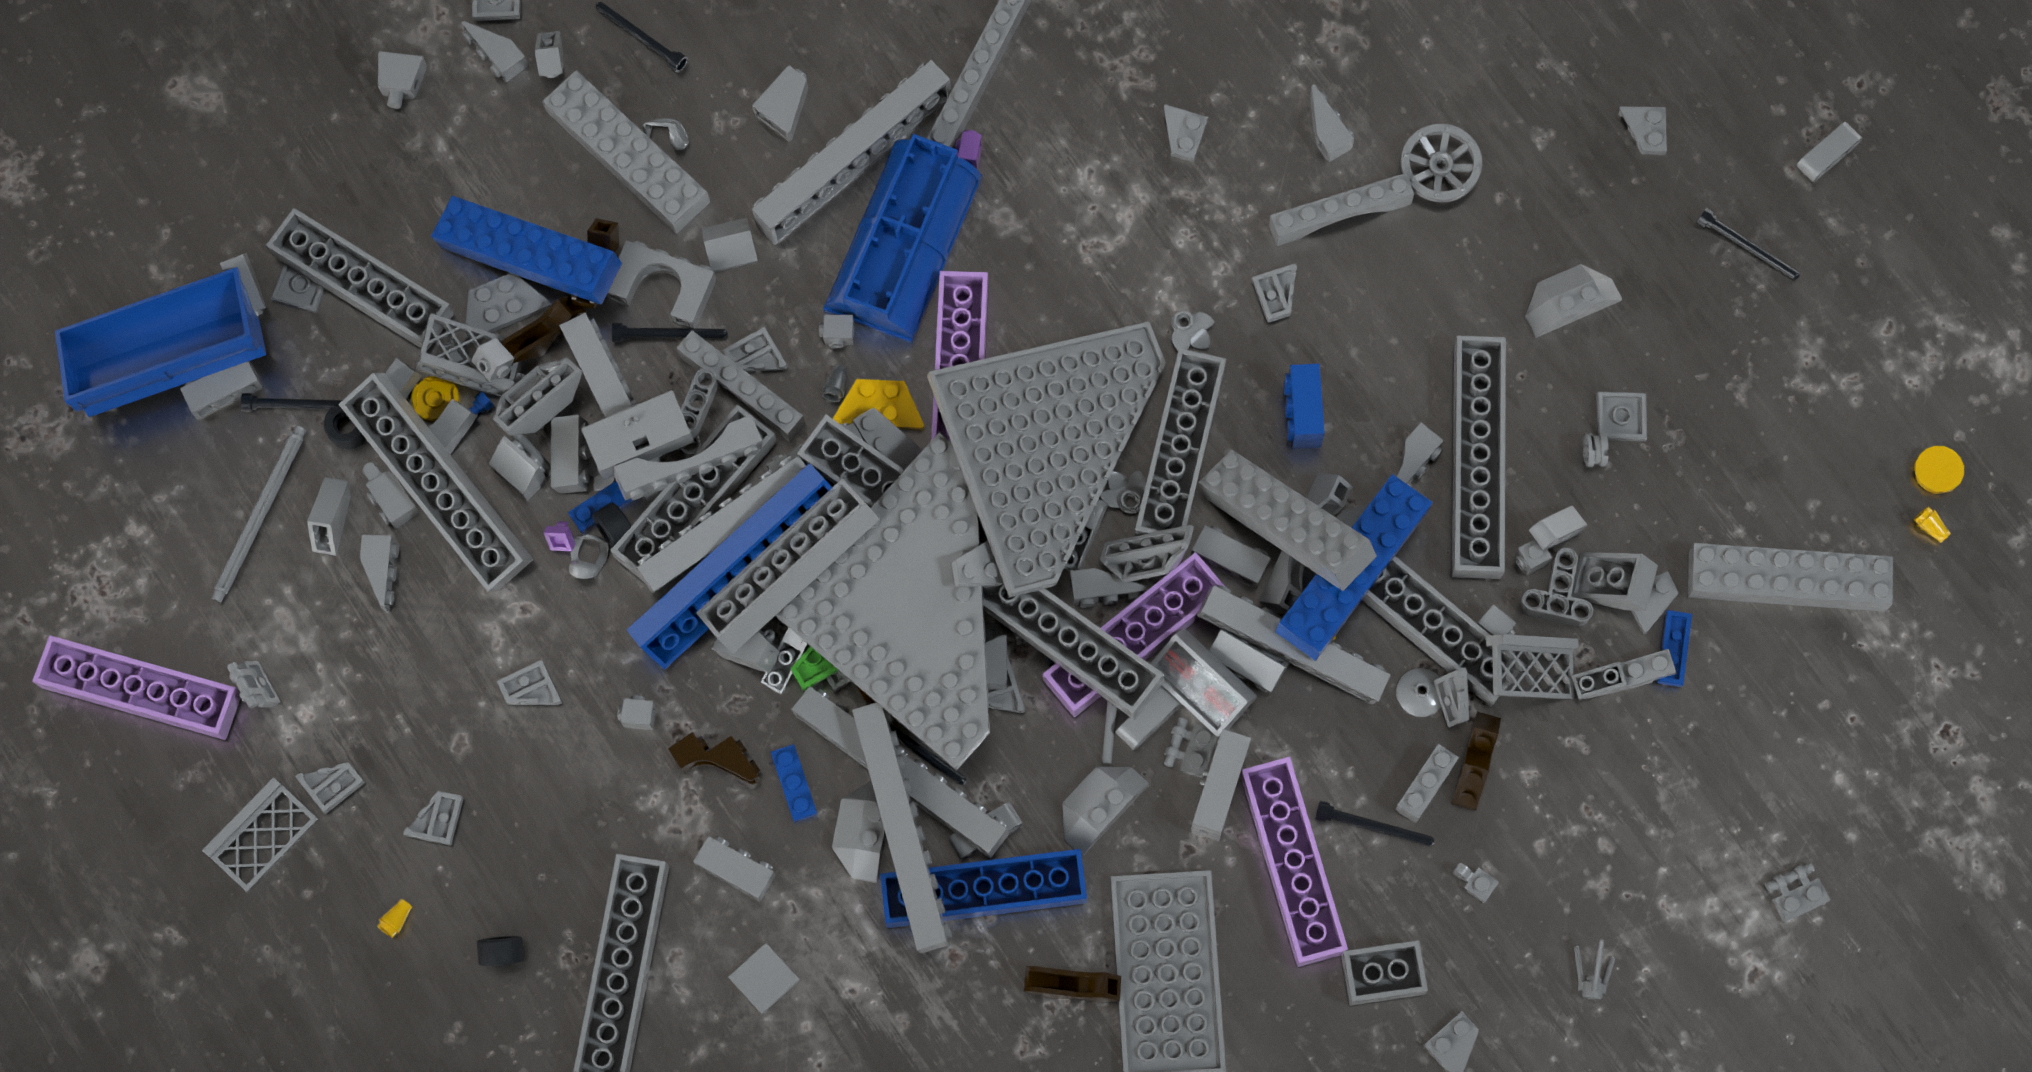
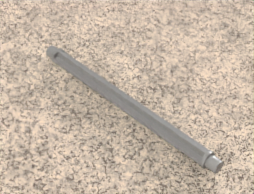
M296 425L293 433H290L281 455L214 587L215 591L211 599L221 603L224 596L228 594L237 576V572L264 521V517L268 513L304 440L305 428Z

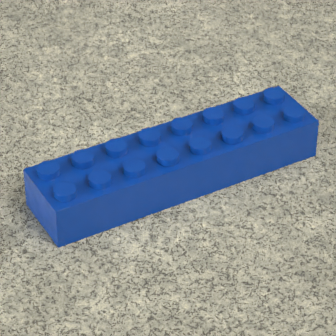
M451 196L431 235L432 239L441 249L602 305L622 265L620 259L611 250L455 196Z
M1392 474L1352 526V529L1370 540L1377 557L1344 591L1316 574L1279 622L1276 633L1317 661L1426 516L1433 502Z
M1081 849L929 868L930 874H935L939 888L935 889L937 899L942 898L945 913H942L943 921L1087 903ZM896 872L881 873L880 879L887 928L909 926L910 922Z

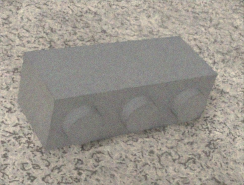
M248 361L188 382L180 390L191 413L199 420L240 400L242 393H254L262 389L263 386L251 362Z
M580 415L554 417L551 419V488L560 494L587 491V483L590 482V472L587 469L590 449L581 428L588 426L589 423Z
M1205 525L1191 551V555L1196 552L1207 565L1257 589L1271 560L1268 557V553L1260 548L1252 549L1246 546V542L1238 537L1230 538L1224 535V531L1216 526L1208 527Z
M1224 629L1220 630L1209 650L1222 664L1231 668L1236 676L1242 679H1250L1262 691L1268 690L1272 692L1289 665V662Z
M1438 744L1398 803L1395 811L1416 824L1457 763L1459 757Z
M708 836L694 859V864L698 868L761 902L775 878L774 872L771 871L773 867L762 860H759L757 863L749 859L751 855L740 848L737 851L728 847L729 842L719 836H716L715 839Z

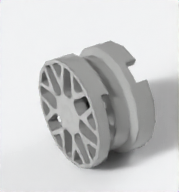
M1585 433L1583 439L1585 466L1593 467L1594 465H1599L1600 467H1606L1608 464V439L1606 433H1598V435Z

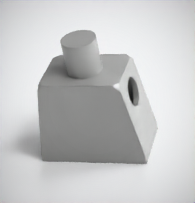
M379 51L378 88L382 95L388 96L387 106L399 109L401 108L403 98L414 99L427 69L423 56Z

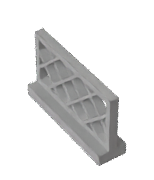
M430 314L419 358L416 361L414 370L501 397L515 384L514 378L518 362L512 363L508 379L496 378L489 382L471 362L473 357L469 358L463 347L473 343L477 350L479 346L477 340L485 338L491 341L497 338L501 343L506 337ZM433 323L443 325L447 332L437 336L432 329ZM458 331L466 332L470 340L460 344L454 333ZM450 336L455 347L446 351L440 340ZM436 343L441 354L437 356L426 353L427 347ZM459 350L465 361L461 363L453 362L449 354Z
M1509 634L1486 636V646L1492 647L1493 696L1574 699V682L1572 679L1573 649H1579L1578 639ZM1501 651H1505L1510 658L1506 665L1501 661ZM1522 653L1529 659L1525 666L1518 659ZM1541 654L1548 661L1544 667L1537 660ZM1560 655H1564L1563 668L1556 662ZM1513 665L1520 671L1516 678L1509 671ZM1532 666L1539 673L1535 679L1528 672ZM1551 667H1553V669L1557 673V676L1554 678V680H1552L1550 676L1547 674L1548 670ZM1504 676L1510 682L1507 690H1502V679ZM1523 677L1529 683L1526 691L1519 685ZM1542 678L1548 684L1544 692L1538 686ZM1561 679L1565 683V693H1562L1557 687Z
M273 777L202 851L248 892L311 828L318 818ZM282 792L289 798V810H275V800ZM293 803L300 809H293ZM272 804V810H266ZM304 812L310 818L303 827H293V813ZM272 813V828H257V818L261 814ZM275 813H290V827L275 828ZM254 822V828L247 829ZM290 830V841L286 845H275V831ZM293 830H299L293 837ZM257 831H272V845L258 846ZM243 832H254V846H240L239 836ZM236 840V847H230ZM275 848H282V849L276 854ZM254 849V864H240V850ZM258 849H272V859L268 863L258 864ZM226 850H236V864L225 865L219 857ZM236 867V874L230 868ZM240 867H254V878L248 884L240 879Z

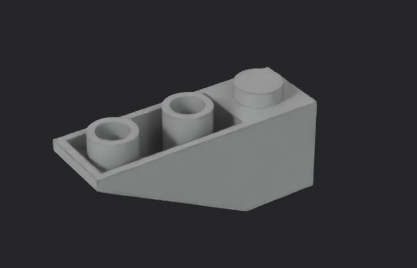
M463 21L461 23L464 28L462 33L464 38L470 45L474 43L478 47L476 52L483 61L488 59L492 64L490 69L497 78L502 76L507 83L529 67L526 57L512 40Z
M1314 84L1311 86L1310 100L1315 144L1326 160L1331 162L1352 149L1355 137L1352 130L1348 126L1345 127L1341 122V116L1337 109H1332L1328 104V98L1324 91L1318 90Z
M1098 499L1064 567L1065 570L1069 572L1080 570L1109 503Z
M362 535L360 560L380 607L386 613H389L390 605L394 603V591H391L392 582L396 581L397 576L394 558H398L399 545L392 536Z
M1096 568L1070 571L1074 605H1079L1081 608L1094 606V603L1104 602L1106 605L1116 604L1119 602L1118 600L1123 599L1134 602L1147 591L1146 586L1132 581L1122 583L1115 575Z
M787 629L778 647L780 652L775 665H773L770 673L765 672L761 683L779 694H783L794 677L790 668L810 647L791 629Z

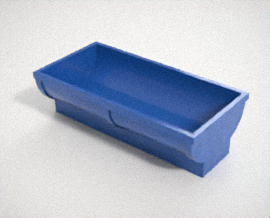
M915 134L912 135L911 140L900 139L894 142L838 276L824 304V312L832 315H853L854 323L902 341L913 343L938 284L940 271H943L982 179V174L973 165L958 157L957 149Z
M238 267L55 330L64 401L67 406L70 405L77 412L84 410L88 417L266 355L260 320L252 308Z

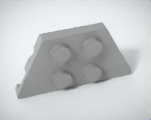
M509 273L469 290L466 325L493 333L548 310L551 307V303L519 276ZM465 332L464 338L468 341L470 339Z
M997 622L992 623L985 632V643L1001 636ZM1007 655V689L988 690L989 708L1024 713L1025 708Z

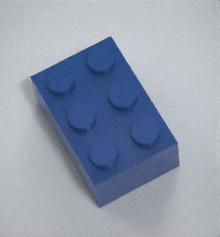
M1320 364L1290 365L1289 373H1285V381H1283L1284 395H1288L1285 404V417L1290 418L1287 427V442L1292 441V449L1321 448L1325 432Z

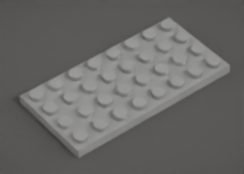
M1211 870L1111 876L1117 975L1122 976L1119 1013L1123 1072H1226Z

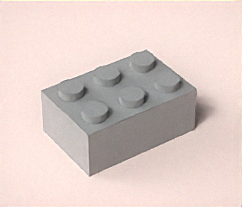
M1419 940L1343 951L1341 955L1350 1006L1425 995L1428 991Z

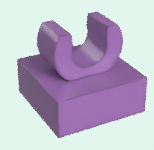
M558 521L556 526H546L543 533L550 550L573 551L576 544L572 531L567 527L568 521Z

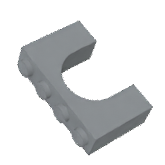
M626 240L619 255L622 265L606 295L607 299L629 307L643 278L658 271L668 272L675 275L681 281V290L671 311V319L673 323L683 327L696 328L717 281L713 270L706 265L696 266L691 264L684 257H671L666 251L661 249H649L642 242L634 241L632 243Z
M397 358L385 373L405 399L422 377L420 373ZM452 399L439 418L428 428L448 453L451 454L478 416L458 401Z

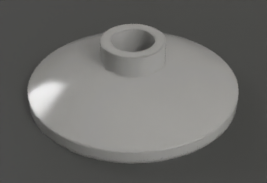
M1417 668L1406 672L1400 678L1396 688V697L1402 709L1416 717H1427L1436 713L1442 706L1433 680L1440 677L1435 672L1424 668ZM1419 687H1424L1426 689V693L1419 694L1417 689Z

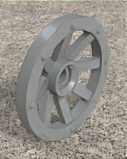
M1433 124L1419 129L1407 140L1401 155L1402 174H1407L1412 190L1420 197L1434 202L1454 201L1465 196L1476 185L1482 170V155L1475 140L1464 130L1449 124ZM1442 135L1439 152L1436 153L1427 137ZM1449 136L1463 143L1450 155L1446 153ZM1419 142L1430 160L1411 154L1413 148ZM1469 150L1473 164H1453L1456 159ZM1410 162L1428 169L1414 176L1410 168ZM1437 165H1441V166H1443L1444 168H1443V169H1439V168L1437 167ZM1451 172H1472V174L1462 184ZM1431 176L1435 177L1433 190L1423 186L1420 182ZM1442 178H1445L1455 189L1440 191Z

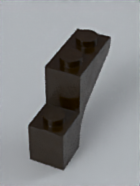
M596 218L587 230V242L615 253L619 248L618 222ZM572 295V305L592 309L597 305L595 302Z
M572 295L557 298L541 317L501 342L515 358L513 363L543 356L555 338L563 334L559 325L586 313L582 306L572 305Z
M1477 711L1452 804L1477 810L1489 773L1501 718Z
M692 732L668 748L683 773L697 766L711 765L751 785L761 781L757 775L761 772L754 760L750 762L744 755L748 752L740 739L735 742L732 736L706 752L705 750L709 747L702 736L697 738Z
M1026 966L1024 992L1054 999L1080 998L1093 1002L1120 1001L1122 976L1107 972H1077Z

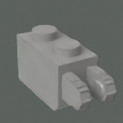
M372 462L364 465L363 473L369 480L365 485L370 491L366 495L374 506L379 504L383 510L379 514L386 525L391 523L397 529L420 514L393 472L385 471L381 473Z

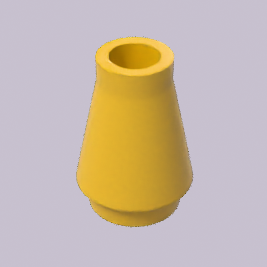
M1929 506L1914 518V521L1917 523L1916 526L1935 538L1939 543L1943 542L1951 534L1936 510H1932Z
M400 899L397 904L379 918L380 922L377 927L383 933L393 938L396 934L400 933L412 906L405 900Z

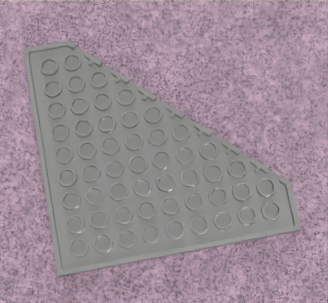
M1150 322L938 369L928 373L927 378L1009 598L1052 587L1058 582L1103 488L1166 365Z
M938 433L871 507V510L880 520L775 616L957 771L990 733L983 587H956L952 569V562L980 546V521L952 442L941 433Z

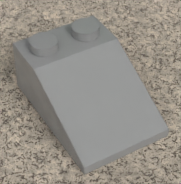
M1581 552L1571 597L1622 610L1646 611L1658 565L1643 554Z

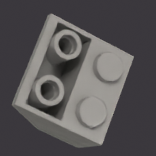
M504 436L497 446L489 465L500 478L528 501L547 482L544 475L545 469L534 455L530 454L528 456L523 450L524 447L513 438L510 441Z

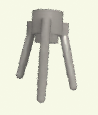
M1603 939L1599 941L1594 977H1586V981H1584L1579 946L1576 945L1574 947L1578 990L1582 991V997L1602 1000L1603 994H1606L1607 983L1615 957L1610 958L1602 980L1599 977L1604 948Z

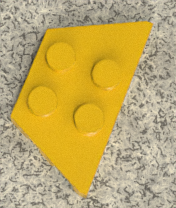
M856 379L833 417V420L840 425L844 423L851 424L853 419L874 407L899 430L924 431L925 428L905 381Z

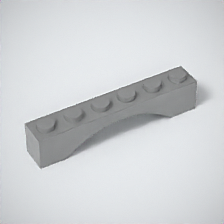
M1404 173L1272 214L1269 227L1276 246L1299 240L1322 227L1346 218L1372 212L1392 211L1411 205L1414 192L1407 174Z
M691 331L677 347L681 359L697 371L704 368L712 370L715 373L717 383L744 402L773 430L789 442L805 425L802 414L694 331Z
M749 415L728 423L724 432L710 447L691 458L675 462H654L635 458L614 466V476L624 499L628 500L631 498L632 500H637L643 497L646 492L652 490L661 491L668 487V484L675 481L681 483L690 479L691 475L699 472L700 474L708 473L720 464L729 465L744 455L746 457L753 456L762 449L763 440L752 416Z
M1420 423L1407 437L1403 446V460L1397 477L1410 487H1412L1410 482L1415 477L1419 479L1427 470L1425 465L1430 460L1435 461L1443 452L1441 446L1444 440L1423 423ZM1371 502L1357 508L1343 510L1337 516V519L1352 528Z
M1318 472L1306 498L1334 516L1344 508L1353 486L1339 475ZM1281 551L1259 598V602L1275 613L1286 614L1303 592L1302 578L1304 565L1284 551Z

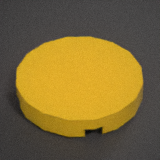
M427 376L413 388L411 403L420 418L434 423L452 399L460 403V396L453 382L435 376Z
M1945 446L1926 448L1917 457L1914 464L1917 483L1924 490L1933 494L1953 491L1961 483L1964 476V464L1961 457L1954 450Z

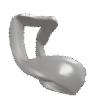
M654 119L642 125L644 133L649 138L653 126L669 127V139L673 148L678 151L688 146L687 133L682 124L675 119Z
M579 534L574 537L576 545L573 551H570L572 562L569 565V573L577 578L588 579L595 577L606 563L609 556V544L604 538L595 535ZM584 539L599 542V557L594 564L582 562L578 557V552Z

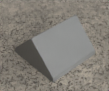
M747 217L701 228L709 264L714 273L758 262Z

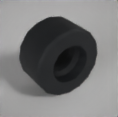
M337 404L326 413L323 422L324 431L331 442L337 447L347 450L355 449L364 444L367 439L356 426L349 433L342 434L339 432V424L349 417Z
M613 502L593 513L592 517L596 527L611 548L631 528V524L624 513ZM633 534L631 540L635 539V534Z
M521 936L492 937L477 941L478 963L480 966H501L524 961Z

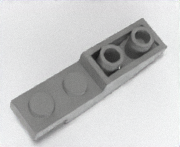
M1666 649L1620 663L1619 661L1572 675L1578 699L1582 700L1650 684L1654 680L1676 674L1670 651Z

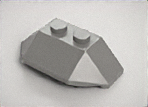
M1580 264L1538 282L1525 319L1535 338L1618 303L1622 301V297L1612 278Z
M567 357L560 361H552L536 366L500 397L497 411L493 418L494 422L508 435L536 433L573 401L583 373L582 370Z
M1187 525L1105 542L1100 561L1122 583L1168 574L1177 568L1189 547L1194 527Z
M1095 767L1062 803L1064 841L1074 850L1081 849L1083 857L1150 783L1132 767Z
M872 781L841 798L832 849L852 879L877 883L886 833Z

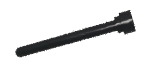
M603 2L596 4V9L667 59V63L672 70L678 73L685 67L688 57L675 51L671 52Z
M1709 208L1704 210L1696 222L1702 228H1713L1791 279L1796 280L1799 278L1800 274L1797 270L1718 221L1717 216L1713 215L1715 212Z
M612 323V342H623L628 337L686 338L691 331H694L701 338H725L728 332L726 329L628 328L623 323Z
M242 393L241 411L253 412L258 410V408L331 409L343 400L258 398L253 393Z
M890 724L891 731H896L901 744L959 785L966 783L967 779L964 775Z
M1321 800L1319 802L1315 820L1325 822L1326 820L1331 821V819L1427 846L1434 844L1432 836L1335 810L1334 806H1330L1329 802Z

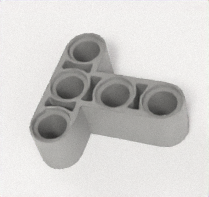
M1562 548L1557 552L1552 562L1547 591L1530 589L1523 594L1519 608L1524 615L1576 627H1582L1588 623L1593 614L1592 604L1584 599L1571 597L1578 556L1573 549ZM1559 558H1568L1571 562V565H1562L1559 561ZM1555 581H1563L1566 584V588H1557ZM1526 599H1535L1538 603V606H1528L1526 603ZM1550 604H1559L1562 612H1554ZM1575 609L1584 610L1586 617H1578L1575 614Z

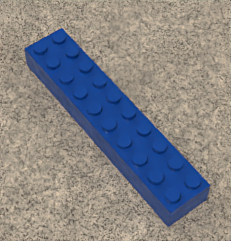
M809 463L626 631L640 648L665 670L709 629L696 612L832 488L830 484Z

